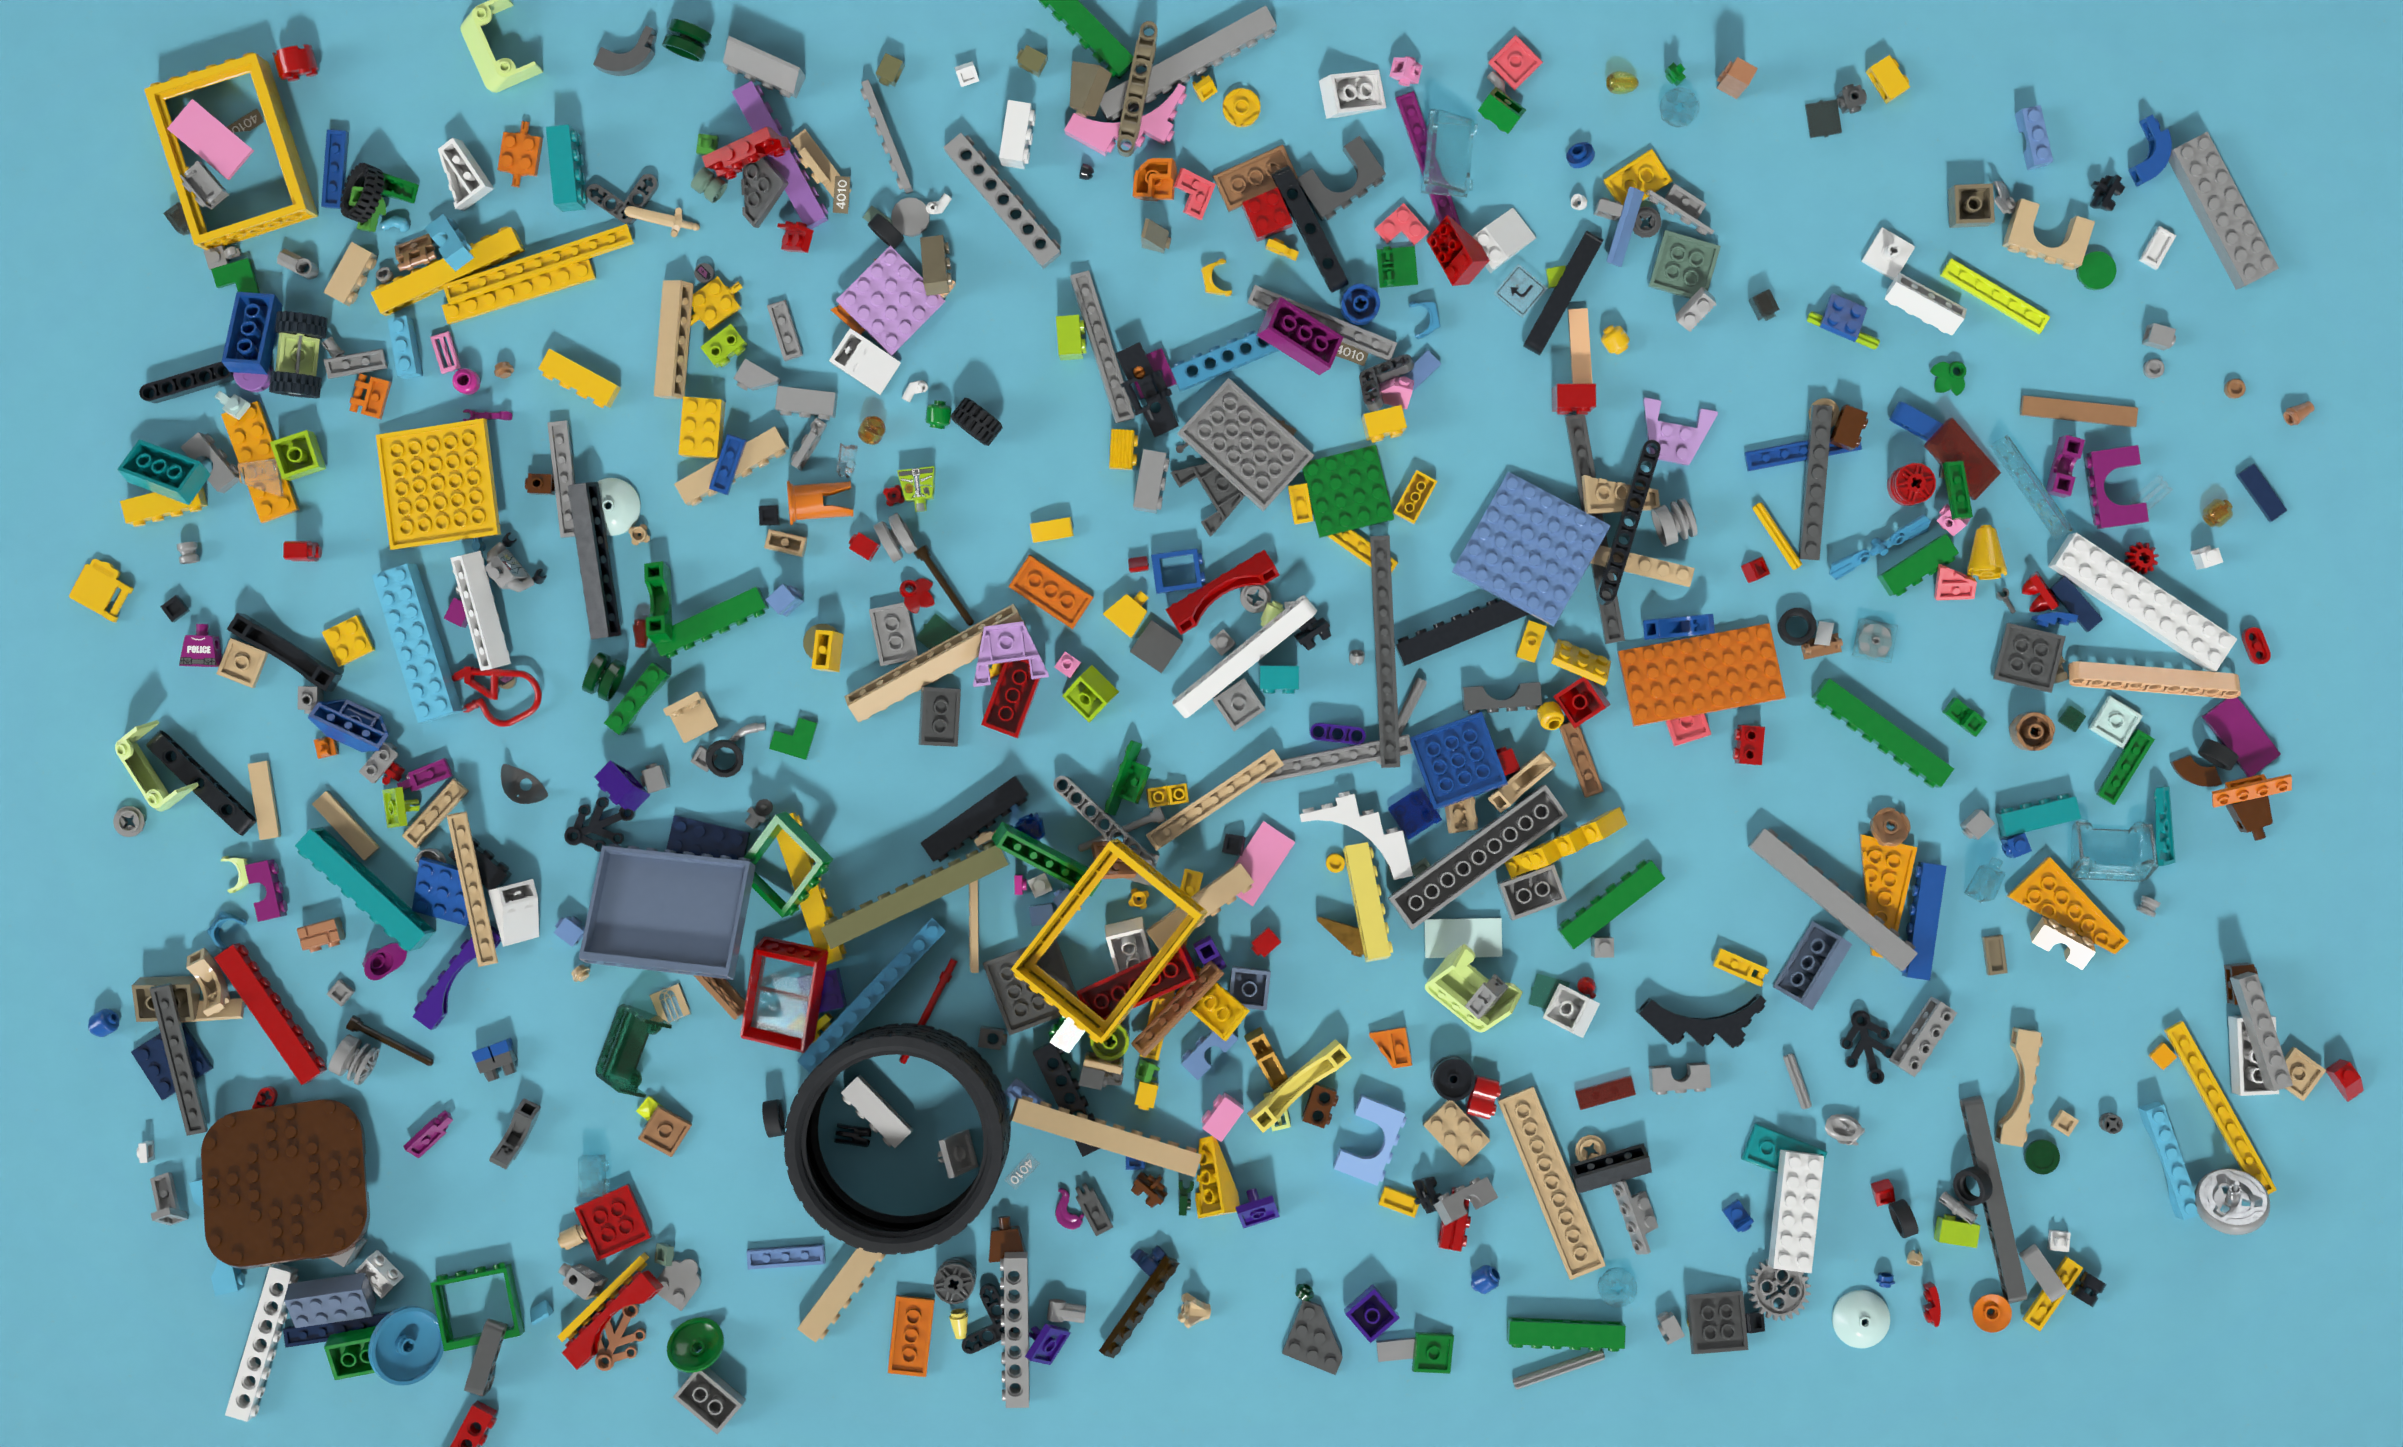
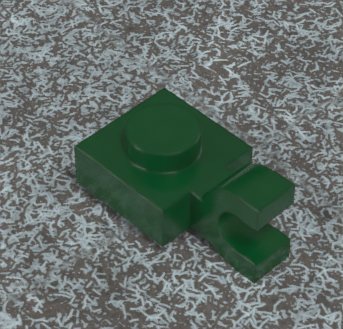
M1179 1180V1215L1186 1216L1187 1210H1191V1199L1187 1198L1188 1193L1194 1188V1181H1190V1186L1184 1188L1183 1180Z

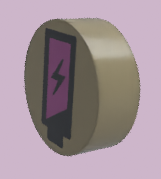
M500 676L498 686L503 689H511L516 685L517 677Z

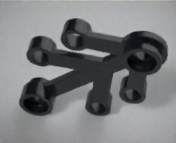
M600 797L596 801L597 806L589 825L582 828L585 817L591 813V807L589 805H581L578 809L579 814L574 826L569 827L564 833L565 841L570 845L583 843L594 848L595 851L601 852L597 848V844L601 842L603 846H606V843L603 840L595 841L585 836L594 833L612 840L614 844H621L624 841L622 833H613L603 828L620 820H632L635 817V811L627 808L631 811V815L627 817L625 815L626 810L621 807L619 813L600 820L604 808H607L609 805L607 798ZM601 799L606 802L603 807L599 803ZM583 807L588 809L587 814L582 813ZM573 832L577 833V839L572 838ZM616 835L621 837L619 842H616L614 839Z
M1858 1010L1851 1016L1852 1027L1846 1037L1840 1040L1842 1048L1850 1049L1853 1046V1039L1860 1032L1861 1039L1851 1056L1845 1058V1064L1850 1068L1856 1067L1858 1059L1864 1050L1869 1067L1867 1078L1873 1084H1880L1884 1080V1073L1877 1068L1872 1047L1880 1051L1886 1058H1890L1895 1050L1869 1037L1867 1028L1877 1033V1036L1883 1040L1890 1037V1031L1872 1023L1867 1012ZM1860 1016L1863 1017L1862 1023L1857 1022V1019ZM1883 1030L1886 1031L1885 1037L1881 1036V1031ZM1845 1040H1849L1847 1047L1843 1045ZM1891 1049V1054L1887 1056L1886 1050ZM1851 1058L1854 1059L1853 1065L1848 1064V1061ZM1874 1072L1878 1074L1876 1079L1872 1078Z

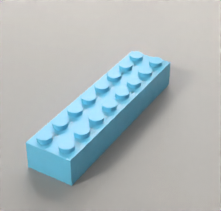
M407 563L372 575L418 723L431 722L463 711L417 564Z

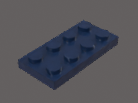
M674 815L666 850L676 851L677 854L692 852L696 856H701L704 853L713 855L714 858H720L723 855L729 856L733 860H738L740 857H745L750 832Z

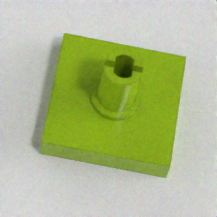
M403 787L382 790L387 828L407 826L406 812L419 811L420 805L410 806L419 804L418 799L404 801Z

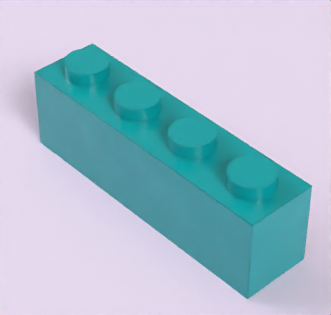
M2069 793L2057 795V799L2050 800V798L2040 799L2038 804L2032 805L2031 802L2020 804V808L2013 809V807L2002 808L2000 813H1996L2000 835L2008 837L2081 819V814L2076 796H2069Z

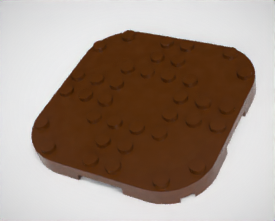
M323 1099L237 1111L227 1114L216 1121L206 1133L201 1147L205 1238L213 1255L231 1267L252 1269L303 1259L333 1257L343 1254L356 1246L355 1244L365 1235L370 1221L369 1192L367 1191L365 1167V1133L359 1117L345 1104L335 1100Z

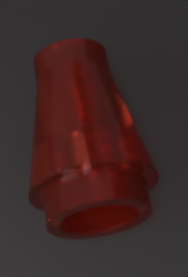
M635 619L634 624H632L635 647L647 648L646 620Z

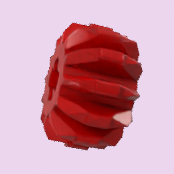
M2138 542L2135 546H2129L2130 552H2125L2129 559L2124 560V562L2130 563L2129 568L2134 569L2138 574L2144 575L2147 574V571L2151 572L2154 570L2153 565H2158L2154 558L2159 557V555L2153 554L2156 548H2149V543L2142 544ZM2143 556L2144 560L2140 561L2139 557Z

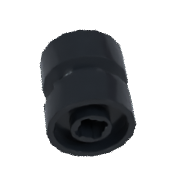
M2084 1271L2079 1279L2080 1285H2075L2071 1294L2094 1307L2098 1300L2097 1294L2102 1293L2107 1284ZM2086 1287L2091 1289L2089 1294L2085 1293Z

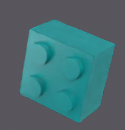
M1259 666V690H1263V693L1274 694L1275 690H1282V694H1294L1295 690H1299V666Z

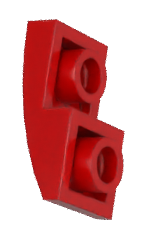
M1929 1282L1924 1284L1925 1291H1923L1926 1301L1930 1303L1923 1305L1925 1309L1923 1315L1927 1323L1938 1327L1941 1317L1940 1299L1936 1286Z

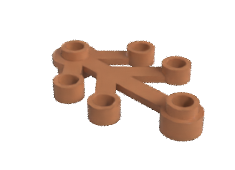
M638 1304L629 1305L622 1309L624 1316L616 1332H614L611 1323L612 1318L604 1329L609 1345L605 1349L600 1338L598 1355L595 1358V1364L598 1369L608 1371L614 1366L615 1362L626 1358L632 1359L637 1355L638 1349L635 1346H629L623 1352L613 1353L616 1347L634 1341H643L646 1338L647 1333L642 1328L637 1329L635 1333L622 1337L631 1318H634L639 1313ZM629 1306H633L635 1311L630 1312ZM637 1332H642L643 1338H639ZM628 1350H634V1355H630ZM602 1358H607L609 1362L607 1364L603 1363Z

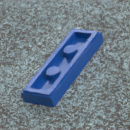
M727 434L709 489L729 495L747 440Z

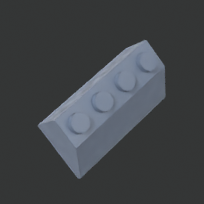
M1812 921L1773 987L1813 1010L1852 944L1843 937Z

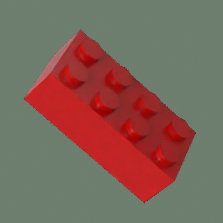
M1029 660L1005 662L1003 664L981 725L1019 738L1041 678L1031 679Z

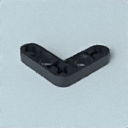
M987 1283L983 1285L979 1294L992 1324L967 1335L963 1339L962 1349L967 1354L976 1353L1000 1341L1001 1334L1005 1333V1330L1001 1331V1320H999L1001 1315H1005L1004 1308H1002L1000 1315H994L991 1311L995 1305L1001 1307V1296L993 1284ZM986 1288H988L989 1291L993 1290V1293L991 1295L993 1298V1302L990 1305H988V1303L991 1301L989 1296H984ZM985 1331L992 1332L993 1339L991 1341L983 1339L982 1335ZM979 1335L980 1342L975 1343L973 1349L966 1347L967 1340L974 1342L977 1340L976 1336Z

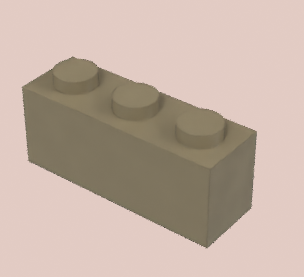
M943 235L920 238L923 283L926 295L950 293L949 285H952L951 273H948V269H951L950 257L947 258V254H950L949 243L945 242Z

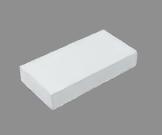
M2161 226L2157 227L2139 261L2155 270L2158 269L2177 235Z

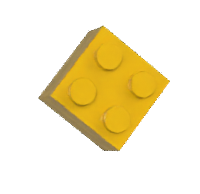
M1402 405L1366 413L1361 418L1366 440H1371L1372 443L1382 441L1385 436L1389 435L1390 438L1402 436L1407 428Z

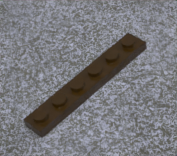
M1168 1256L1163 1257L1099 1349L1104 1356L1114 1358L1121 1351V1347L1130 1338L1134 1328L1142 1321L1144 1314L1153 1305L1157 1295L1164 1289L1169 1278L1176 1272V1268L1180 1264L1179 1262Z

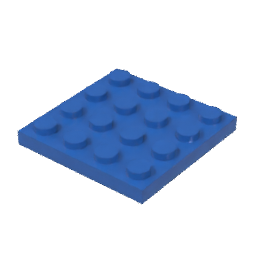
M1482 712L1410 737V742L1434 810L1508 784Z

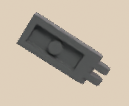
M1084 1183L1082 1186L1085 1192H1082L1079 1186L1075 1188L1078 1193L1076 1199L1092 1230L1098 1236L1113 1228V1224L1093 1188L1089 1189L1088 1185Z

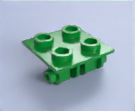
M1387 246L1383 247V249H1376L1380 288L1418 285L1415 246L1399 248Z

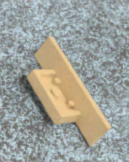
M804 129L790 141L802 156L799 160L804 167H810L813 171L811 176L816 183L819 184L821 182L834 198L835 176H840V174L806 129Z

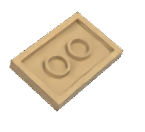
M1447 1100L1423 1123V1126L1462 1167L1490 1142V1139L1454 1101Z

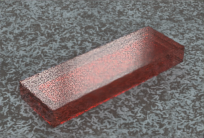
M1630 1075L1575 1090L1580 1110L1636 1095Z

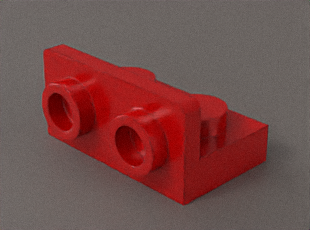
M786 221L785 224L778 223V228L786 230L782 238L781 249L787 252L808 253L814 230L807 228V224L802 222L793 223Z

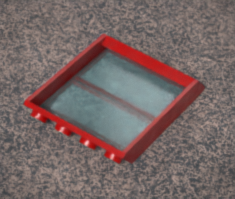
M763 937L753 952L740 1033L741 1038L805 1053L815 1040L828 950L771 937Z

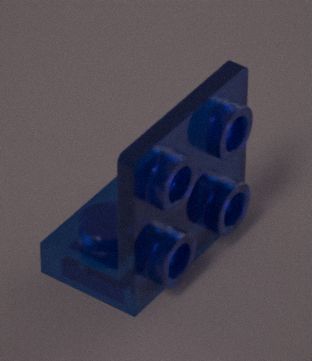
M1418 787L1388 807L1389 812L1408 840L1431 825L1442 821V818L1436 809L1434 810L1432 803L1421 787Z

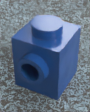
M2025 833L2000 839L2002 850L2009 858H2016L2032 851Z

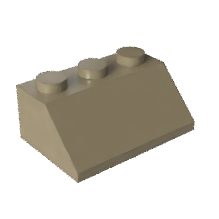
M140 977L131 985L136 1022L157 1021L150 988L169 983L172 984L180 1020L195 1021L200 999V987L195 977Z

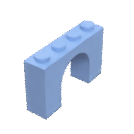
M1361 1094L1354 1113L1359 1117L1378 1124L1383 1130L1384 1142L1382 1147L1370 1156H1360L1340 1148L1333 1167L1335 1170L1377 1186L1379 1181L1382 1182L1385 1177L1386 1171H1384V1167L1392 1159L1393 1153H1391L1393 1145H1397L1400 1137L1398 1131L1400 1127H1404L1407 1117H1405L1403 1110Z

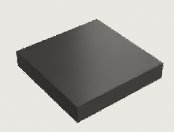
M1151 620L1130 653L1162 674L1183 641Z

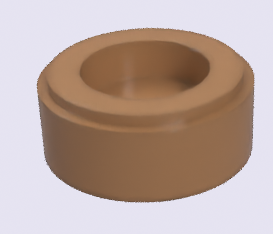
M2232 379L2224 386L2226 396L2231 399L2243 396L2246 390L2244 382L2240 379Z

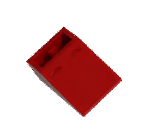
M1449 215L1442 220L1427 239L1429 246L1452 286L1469 285L1490 261L1481 244Z

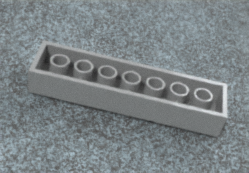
M2208 132L2171 150L2169 163L2235 289H2240L2279 269Z

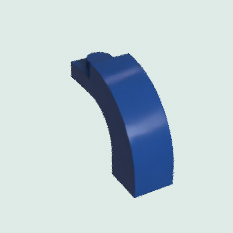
M2153 114L2139 122L2149 143V153L2142 163L2128 170L2136 187L2156 177L2165 168L2171 155L2172 141L2168 129L2160 131L2159 121L2154 118Z
M1713 614L1643 621L1645 640L1715 633Z

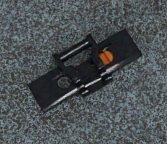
M1138 342L1115 353L1127 377V381L1120 385L1124 387L1135 410L1133 412L1134 415L1144 414L1154 437L1178 427L1179 425L1166 399V396L1172 395L1171 389H1168L1162 377V370L1153 371L1141 343ZM1136 381L1147 402V405L1141 407L1131 385ZM1154 402H1158L1161 405V409L1157 413H1153L1150 410V406Z

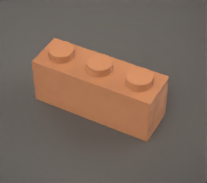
M1737 57L1734 62L1730 61L1720 73L1717 79L1720 82L1717 89L1737 99L1748 87L1758 68Z

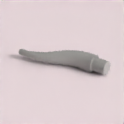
M765 723L746 725L739 729L729 740L736 742L746 734L766 730Z

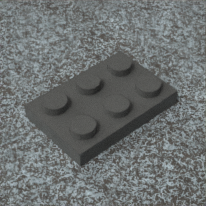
M922 687L918 745L958 747L961 689Z

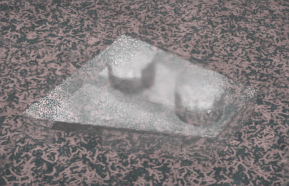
M276 459L238 463L240 483L280 497L283 496L281 474Z

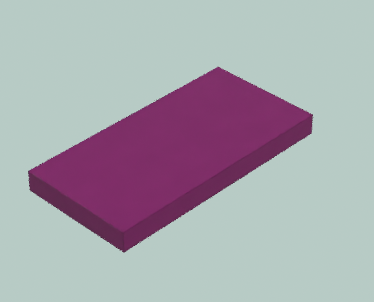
M2238 697L2233 699L2225 698L2202 716L2221 743L2239 756L2237 764L2247 777L2254 776L2281 755Z

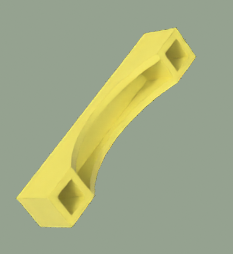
M1334 1039L1250 1110L1247 1115L1264 1133L1279 1120L1282 1114L1298 1097L1318 1081L1337 1071L1352 1057Z

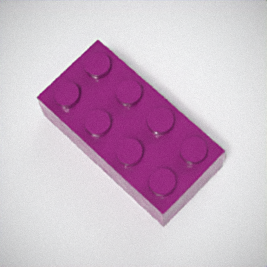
M1279 297L1269 305L1256 335L1318 375L1331 369L1343 340V336L1282 297Z

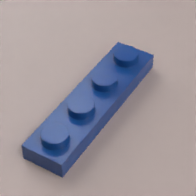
M327 129L321 207L341 209L340 204L342 202L340 199L343 196L342 190L345 187L348 146L347 131Z

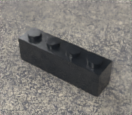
M1644 1143L1570 1164L1572 1180L1578 1194L1652 1173L1650 1157Z

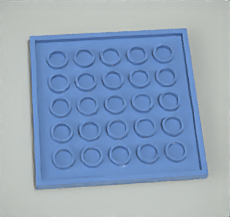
M1508 472L1454 566L1452 573L1554 627L1611 525L1590 514H1586V512Z

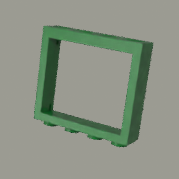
M786 811L773 817L744 857L750 859V862L756 865L783 829L816 862L787 903L754 872L752 888L782 918L788 915L792 916L799 910L798 906L809 897V891L820 882L819 878L829 870V864L833 860Z
M504 1262L493 1264L492 1268L486 1269V1266L474 1268L473 1272L467 1273V1270L455 1272L453 1276L442 1274L436 1276V1279L430 1283L444 1351L478 1345L482 1334L477 1333L453 1338L443 1289L445 1284L504 1273L514 1326L507 1327L504 1339L521 1336L525 1332L511 1264L505 1265Z

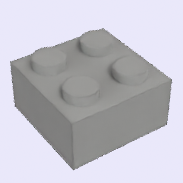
M1600 198L1596 204L1594 215L1617 221L1621 216L1624 205H1621L1618 201L1611 202L1607 198Z

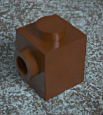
M528 473V478L525 479L527 493L555 495L554 476L552 474Z

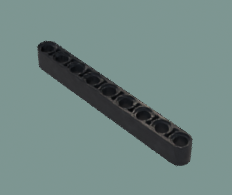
M1648 440L1643 445L1638 457L1596 598L1601 605L1612 603L1619 589L1661 451L1660 444L1655 440ZM1646 447H1652L1655 454H1649ZM1641 465L1648 466L1649 472L1642 471ZM1635 483H1641L1644 486V490H1638ZM1630 501H1636L1639 507H1631ZM1624 519L1632 520L1633 526H1627L1624 523ZM1619 537H1625L1628 543L1621 544ZM1613 555H1619L1622 558V562H1615ZM1614 573L1617 579L1611 581L1607 574ZM1602 591H1608L1611 594V598L1605 599L1602 596Z

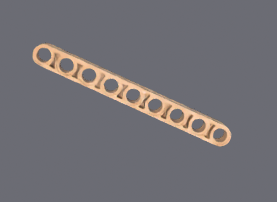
M2082 661L2072 662L2068 665L2069 683L2076 687L2227 699L2237 698L2241 695L2239 676L2233 673Z

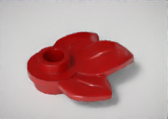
M924 578L917 579L916 581L905 580L901 583L899 591L904 597V605L909 611L917 614L920 607L927 608L935 604L932 595L928 592L933 583ZM906 588H910L912 592H907Z

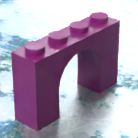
M2138 445L2087 453V457H2085V466L2089 468L2090 474L2087 477L2089 488H2092L2090 503L2092 507L2094 506L2095 510L2093 523L2095 526L2097 525V529L2149 522L2146 503L2118 505L2109 500L2104 490L2105 479L2112 470L2141 464Z

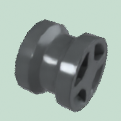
M2104 1113L2099 1118L2100 1128L2110 1134L2120 1132L2123 1127L2121 1118L2112 1113Z

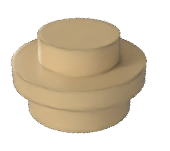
M584 964L576 967L571 973L572 979L575 982L586 980L589 977V967H585Z

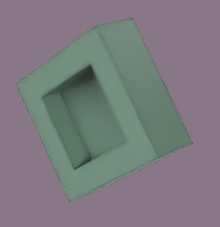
M657 1243L655 1263L663 1266H672L674 1246L666 1243Z

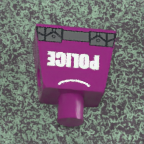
M196 624V635H185L179 666L219 667L222 660L219 637L208 636V624Z

